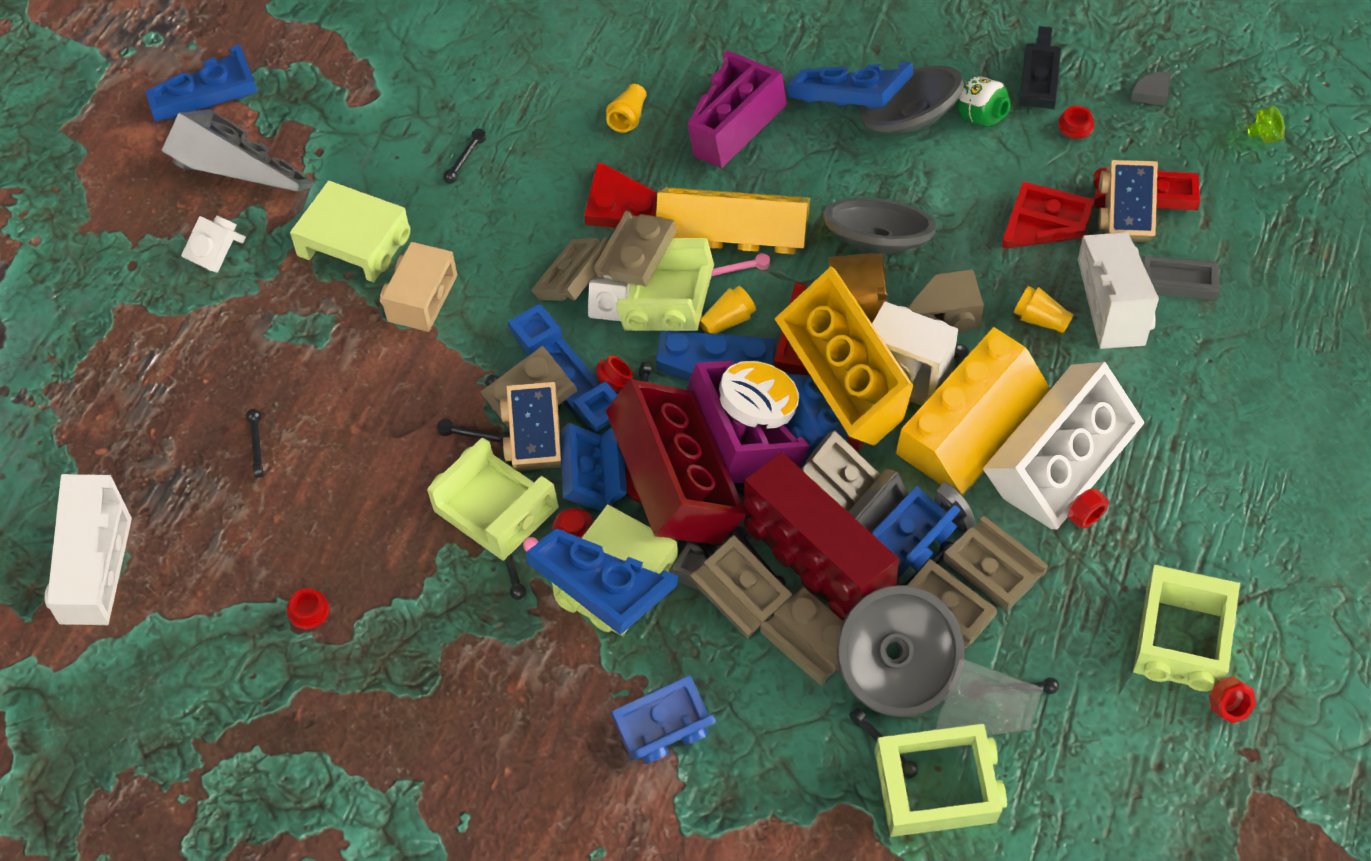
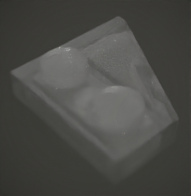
M959 658L934 730L984 724L986 735L1030 730L1043 688Z

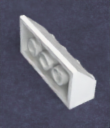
M1106 362L1071 365L984 466L983 470L1004 500L1050 529H1058L1068 516L1070 504L1078 495L1092 488L1141 428L1144 421Z

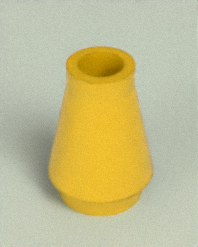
M638 84L629 85L621 95L607 106L606 121L613 130L626 133L638 126L643 102L646 98V91L642 86Z
M741 286L736 287L734 290L728 288L700 318L699 325L705 333L717 334L750 320L751 314L756 311V306Z
M1027 286L1013 312L1021 316L1020 321L1055 330L1061 334H1064L1074 315L1040 287L1036 290L1030 286Z

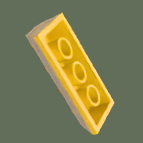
M665 187L657 194L656 217L674 220L677 232L673 238H707L710 248H723V242L738 243V250L760 251V245L775 246L774 252L797 254V248H804L806 244L810 198Z
M830 266L775 318V321L849 437L874 446L904 420L913 385L835 268Z
M993 327L901 429L896 455L938 484L942 485L945 481L963 497L984 473V466L1050 390L1048 383L1027 348Z

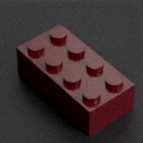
M630 379L606 409V414L654 536L720 545L747 513L695 392Z
M782 451L744 480V508L747 513L744 517V526L748 533L755 540L765 542L772 549V553L777 561L784 567L790 566L800 576L804 586L811 593L820 594L829 603L832 612L844 621L851 608L864 596L884 587L896 586L899 558Z

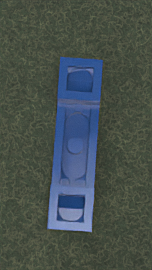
M539 303L508 321V327L527 357L543 345L567 377L575 384L578 391L562 403L580 421L595 432L610 424L606 409L617 397V394L606 381L600 384L562 338L561 328Z

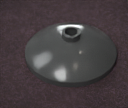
M943 65L914 69V75L884 107L869 109L865 105H861L859 114L863 124L873 131L886 134H903L926 129L948 112L959 99L964 86L960 72L953 67Z
M878 198L838 200L825 208L823 216L825 225L835 236L851 247L864 251L865 254L883 253V256H885L886 254L905 252L929 241L934 236L936 229L935 220L923 210L901 202Z
M890 586L875 590L864 596L848 612L838 635L837 661L846 686L865 706L889 716H915L939 705L954 689L963 668L964 641L955 616L936 596L916 587ZM890 643H894L898 648V653L893 659L889 658L886 653L887 646Z

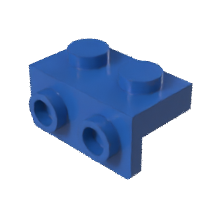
M790 374L789 377L794 381L799 392V401L795 414L784 426L796 439L802 437L810 445L800 466L803 467L806 464L805 461L828 433L836 431L845 441L849 438V435L810 375Z
M571 423L560 430L563 498L602 512L607 505L611 506L625 496L627 492L625 461L613 429L611 427L605 433L599 435Z
M916 486L872 534L899 558L897 576L900 578L910 566L917 571L933 554L928 549V546L934 540L941 545L958 527L952 520L961 510L954 505L946 512Z
M691 675L610 712L630 759L637 760L643 757L645 764L668 755L670 752L667 745L682 739L686 746L708 736L709 733L706 727L716 723L713 714L708 715Z

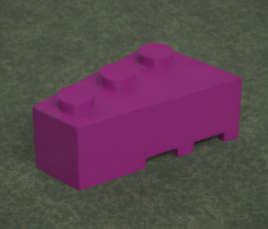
M728 50L723 55V64L719 72H714L711 78L712 85L708 93L702 95L687 124L694 157L719 168H723L787 105L782 72Z
M733 361L696 363L686 390L695 392L733 483L744 482L747 477L781 451L800 468L810 446L802 437L796 439L784 425L766 429L768 424L762 425L757 423L756 427L745 425L731 417L722 407L719 384L726 370L735 363Z

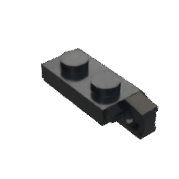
M1039 26L1036 44H1026L1019 106L1055 109L1061 47L1051 46L1053 27Z

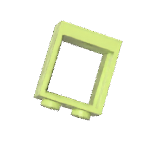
M1154 565L1146 588L1133 673L1145 675V677L1153 681L1164 682L1168 680L1186 684L1197 691H1211L1217 681L1226 678L1229 671L1240 583ZM1159 603L1221 616L1215 659L1153 646Z
M984 724L878 738L874 751L890 837L992 824L997 822L1002 813V808H1006L1007 797L1004 783L1002 780L996 781L993 764L998 762L996 743L993 737L987 738ZM972 744L984 802L910 812L899 754Z

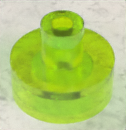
M1275 105L1259 109L1256 114V122L1247 125L1249 136L1252 138L1260 135L1266 144L1281 141L1285 137L1284 121L1279 109Z

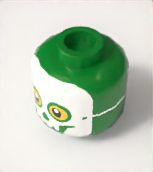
M972 77L964 82L963 90L955 105L958 108L960 117L965 121L983 127H993L1007 116L1011 103L1006 86L1001 82L984 77Z

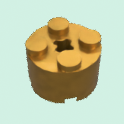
M883 253L829 257V267L835 268L870 322L873 323L883 303L888 302Z

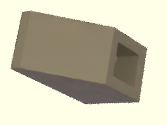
M973 269L935 274L909 305L908 309L933 320H941L949 326L957 328L959 333L980 329L984 304Z

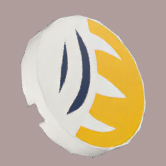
M759 361L739 362L726 370L719 384L722 407L731 417L748 426L756 427L758 423L762 425L768 424L766 429L777 428L789 422L798 406L799 392L794 381L785 372L770 364Z

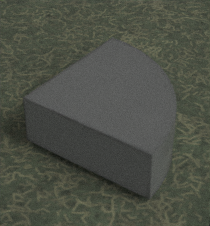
M1156 72L1141 78L1133 88L1130 101L1166 106L1171 72Z
M944 481L936 490L934 502L946 512L956 505L961 511L952 522L958 526L956 529L965 533L975 524L974 514L962 495Z
M686 541L669 571L678 576L679 583L696 590L699 589L690 580V575L694 571L696 572L707 560L701 547L693 541Z

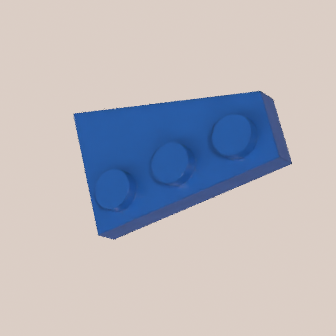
M238 44L230 48L231 55L219 61L212 57L202 62L204 68L191 75L180 73L145 91L155 122L176 118L179 112L208 109L215 104L232 99H242L247 95L257 93L256 85L241 45Z
M912 62L899 63V69L881 70L880 64L867 65L866 69L855 72H847V68L844 66L802 69L786 85L788 98L802 99L804 102H834L835 105L839 106L855 104L865 105L869 109L881 108L914 75Z
M660 331L656 367L659 371L689 381L696 363L733 361L737 364L742 361H759L773 365L775 338Z
M554 529L527 551L526 563L619 635L677 587L678 576L665 570L662 575L643 568V562L629 556L626 561L604 553L603 546L559 529Z

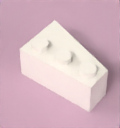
M1128 232L1084 235L1078 263L1099 348L1145 346L1149 331L1155 328V310L1159 297L1139 257L1137 247L1134 246Z
M61 474L50 580L45 590L46 607L50 608L59 624L109 625L132 520L111 475Z

